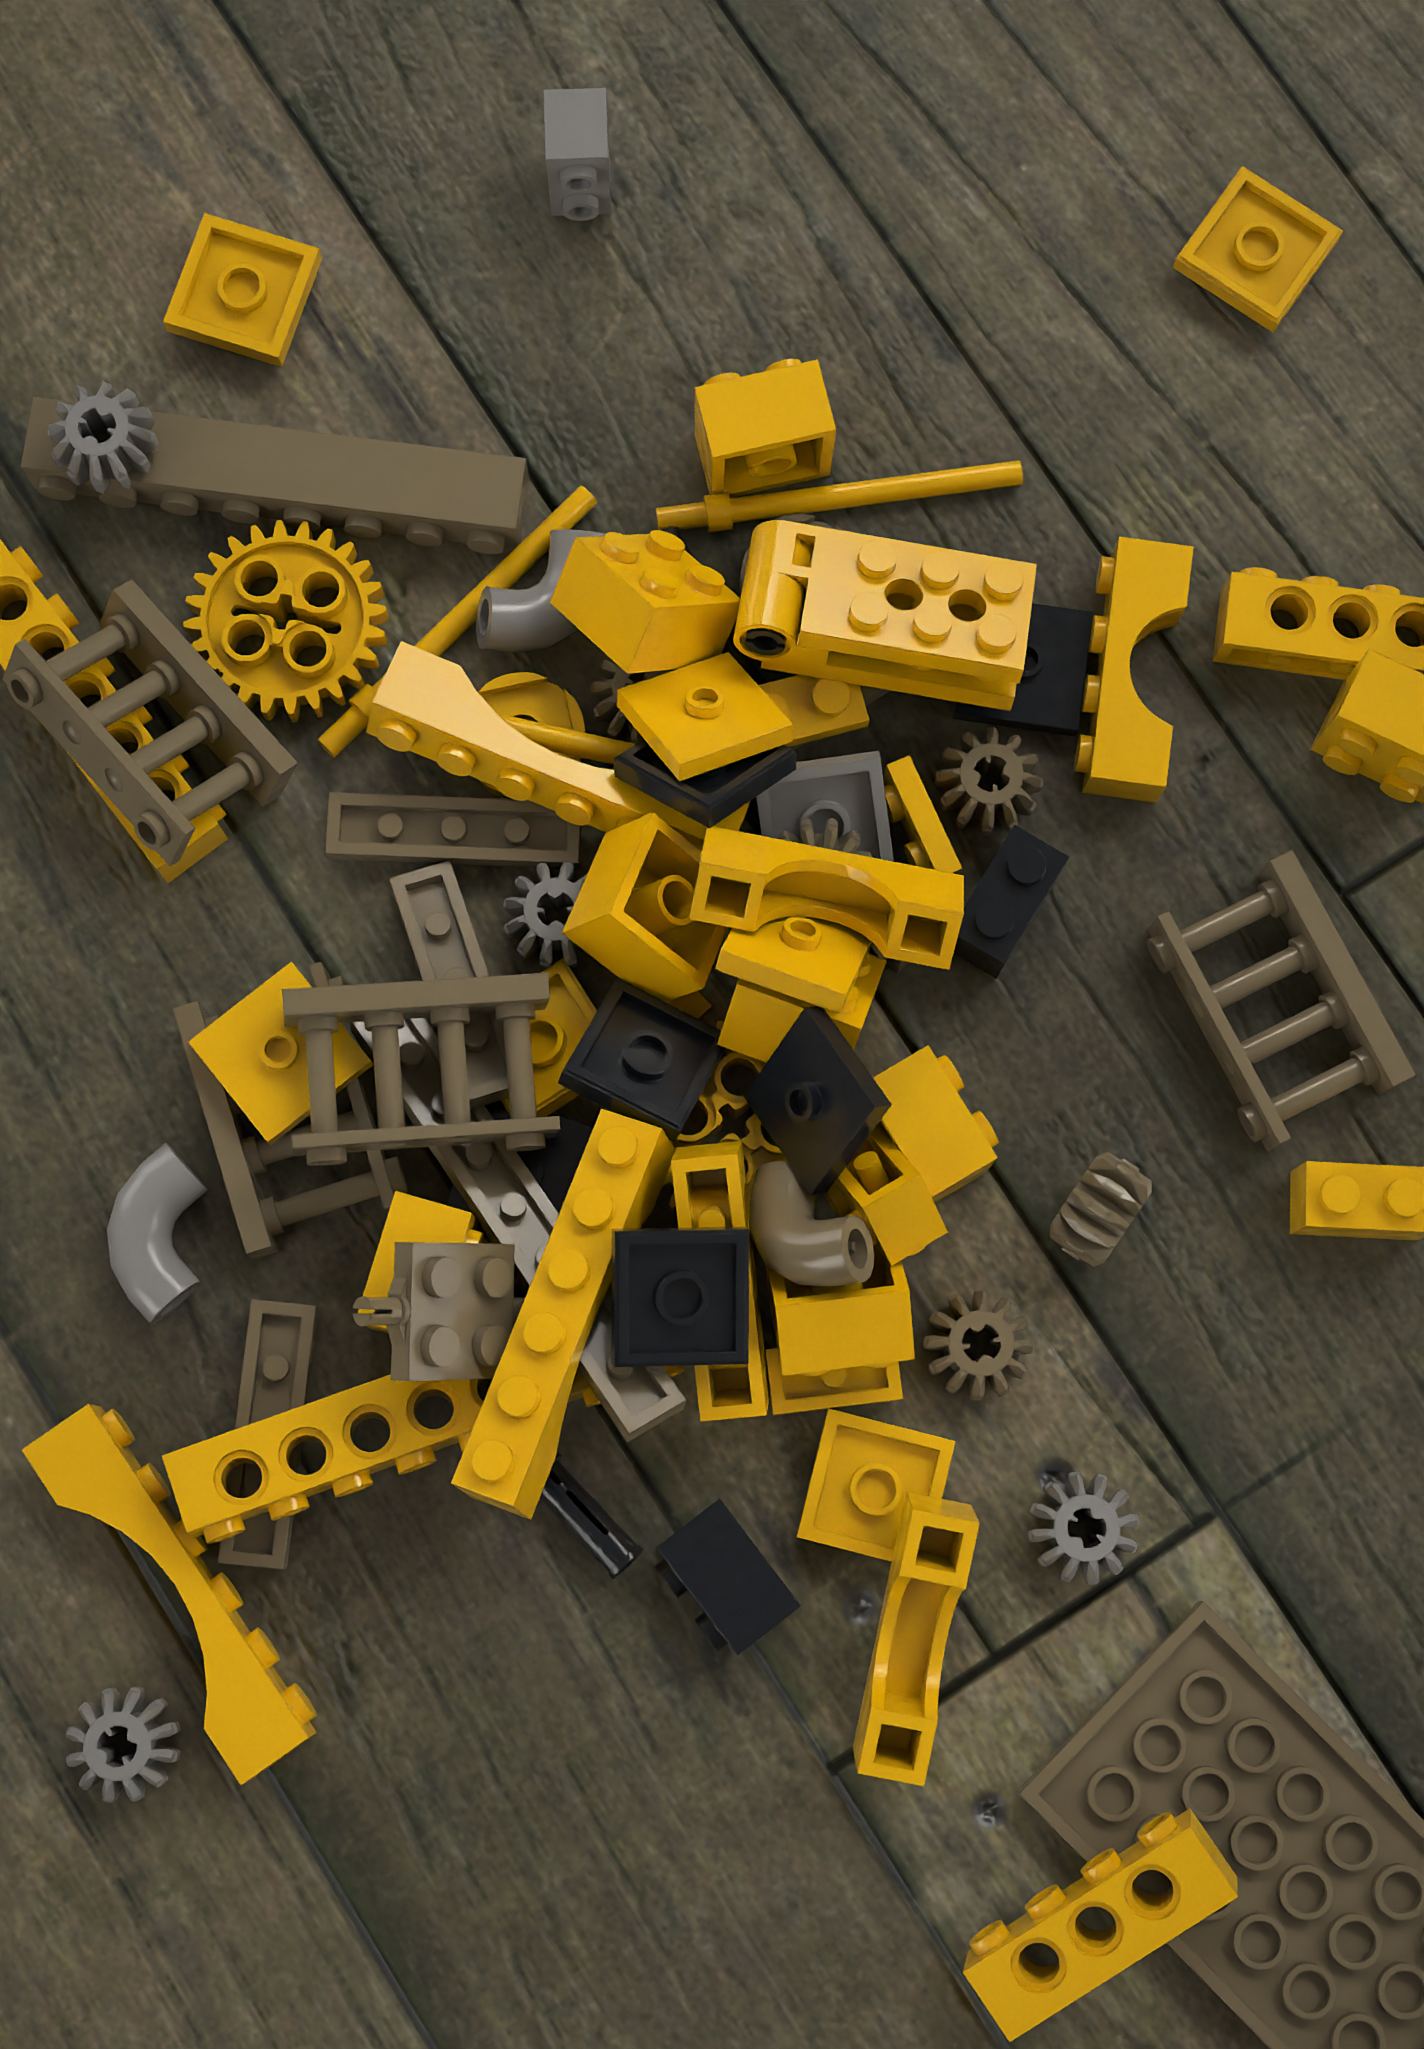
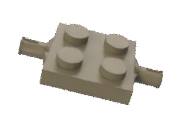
M395 1242L394 1277L388 1297L362 1296L358 1297L353 1305V1309L375 1310L374 1313H353V1318L357 1325L361 1327L387 1325L392 1344L391 1380L493 1379L512 1332L513 1324H515L525 1297H514L513 1293L515 1244Z

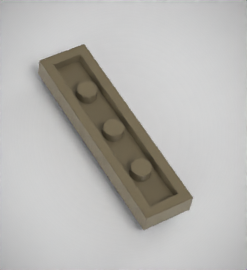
M329 792L325 854L329 860L432 864L450 860L451 864L534 868H537V865L540 863H546L549 868H561L564 862H569L573 864L574 869H579L581 825L571 824L560 818L555 811L529 800Z
M450 860L389 878L421 980L489 976ZM496 1013L470 1015V1023L464 1025L471 1110L509 1098L503 1023L496 1021Z
M251 1299L235 1429L308 1403L319 1307L315 1305ZM303 1442L292 1450L289 1458L290 1468L298 1474ZM249 1463L234 1467L229 1472L228 1494L236 1498H246L253 1495L259 1489L262 1482L261 1469ZM267 1511L243 1520L246 1529L244 1532L220 1541L218 1563L287 1569L294 1515L272 1521Z

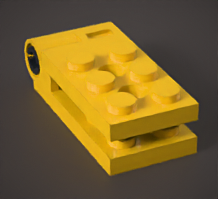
M785 520L766 521L757 525L752 532L733 642L736 648L744 655L762 661L761 668L1011 711L1015 699L1016 685L1020 683L1024 671L1037 564Z

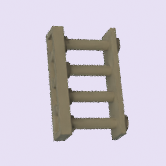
M131 579L113 589L99 623L102 630L47 661L24 639L15 644L2 680L7 684L13 699L21 707L29 709L130 821L140 841L147 848L155 850L169 866H172L180 861L195 830V827L190 823L191 820L240 789L249 791L260 805L264 807L281 796L298 763ZM115 651L124 653L141 671L143 676L88 708L63 682ZM158 696L166 699L185 722L129 755L107 731L106 727ZM198 743L206 744L227 768L171 802L148 774Z
M1293 850L1270 860L1258 874L1262 883L1258 885L1257 893L1180 931L1169 911L1159 915L1148 928L1152 938L1147 940V946L1153 961L1162 973L1171 972L1242 1105L1237 1109V1113L1245 1132L1253 1142L1256 1143L1261 1140L1267 1152L1291 1139L1283 1121L1360 1082L1366 1086L1372 1084L1377 1095L1380 1096L1416 1075ZM1269 914L1274 918L1281 917L1292 937L1288 941V948L1209 986L1192 955L1193 952ZM1299 970L1305 974L1311 972L1322 992V995L1318 998V1004L1239 1042L1222 1010L1223 1008ZM1329 1026L1336 1030L1342 1029L1353 1051L1349 1052V1060L1270 1099L1252 1066L1253 1064Z
M322 962L309 965L315 987L345 985L342 976L330 978ZM198 1001L173 1008L247 1255L257 1260L279 1253L280 1249L276 1235L285 1233L284 1226L379 1195L384 1210L389 1213L395 1191L405 1194L409 1193L398 1157L386 1159L384 1150L366 1151L372 1168L370 1172L280 1201H276L274 1196L264 1199L257 1175L267 1172L266 1165L293 1157L291 1135L312 1133L311 1124L290 1130L272 1145L267 1143L265 1139L258 1140L255 1135L246 1138L239 1116L240 1113L244 1112L188 1043L193 1037L220 1017L219 1014L209 1017V1013ZM360 1075L346 1086L353 1110L337 1115L338 1131L377 1129Z
M548 973L282 989L284 1026H298V1034L305 1035L312 1133L293 1134L291 1136L293 1156L306 1155L307 1165L325 1166L346 1163L347 1152L506 1141V1151H532L546 1148L545 1138H555L560 1130L559 1116L537 1117L529 1026V1020L535 1019V1011L545 1010L549 1002ZM496 1013V1021L502 1022L504 1029L510 1119L471 1122L464 1025L470 1023V1015ZM430 1017L431 1026L438 1027L445 1124L405 1127L398 1029L404 1027V1019ZM364 1022L365 1030L372 1031L378 1129L338 1131L332 1033L338 1032V1023Z

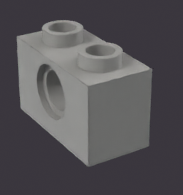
M606 88L544 90L545 156L551 215L565 216L575 221H585L595 218L598 214H612Z

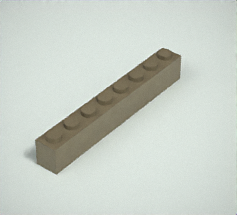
M33 397L21 468L33 488L41 495L51 499L69 501L75 499L76 494L99 497L101 502L118 508H133L136 506V502L156 504L169 513L181 516L196 515L197 510L220 512L228 520L246 524L258 522L259 517L283 520L282 522L286 526L297 530L301 523L306 521L309 523L311 531H316L320 528V525L344 528L346 533L365 539L379 538L381 533L403 535L408 541L422 546H439L442 544V540L467 543V547L471 550L485 554H499L503 552L504 548L515 549L521 542L529 487L526 458L150 411L155 420L154 426L150 431L155 433L159 444L158 450L144 454L151 465L149 473L132 469L128 472L131 479L129 489L121 487L117 479L113 478L110 479L105 493L102 494L95 491L90 479L81 486L71 482L67 475L68 468L58 467L51 455L52 449L57 444L53 443L48 436V425L62 421L56 411L57 401L73 406L77 402ZM108 432L96 437L98 443L105 442L111 438Z

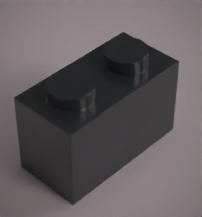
M1014 824L964 906V915L954 954L997 979L1062 872L1069 856Z
M720 1498L656 1547L664 1559L654 1567L677 1598L689 1590L704 1610L694 1620L718 1652L729 1644L738 1656L801 1606Z

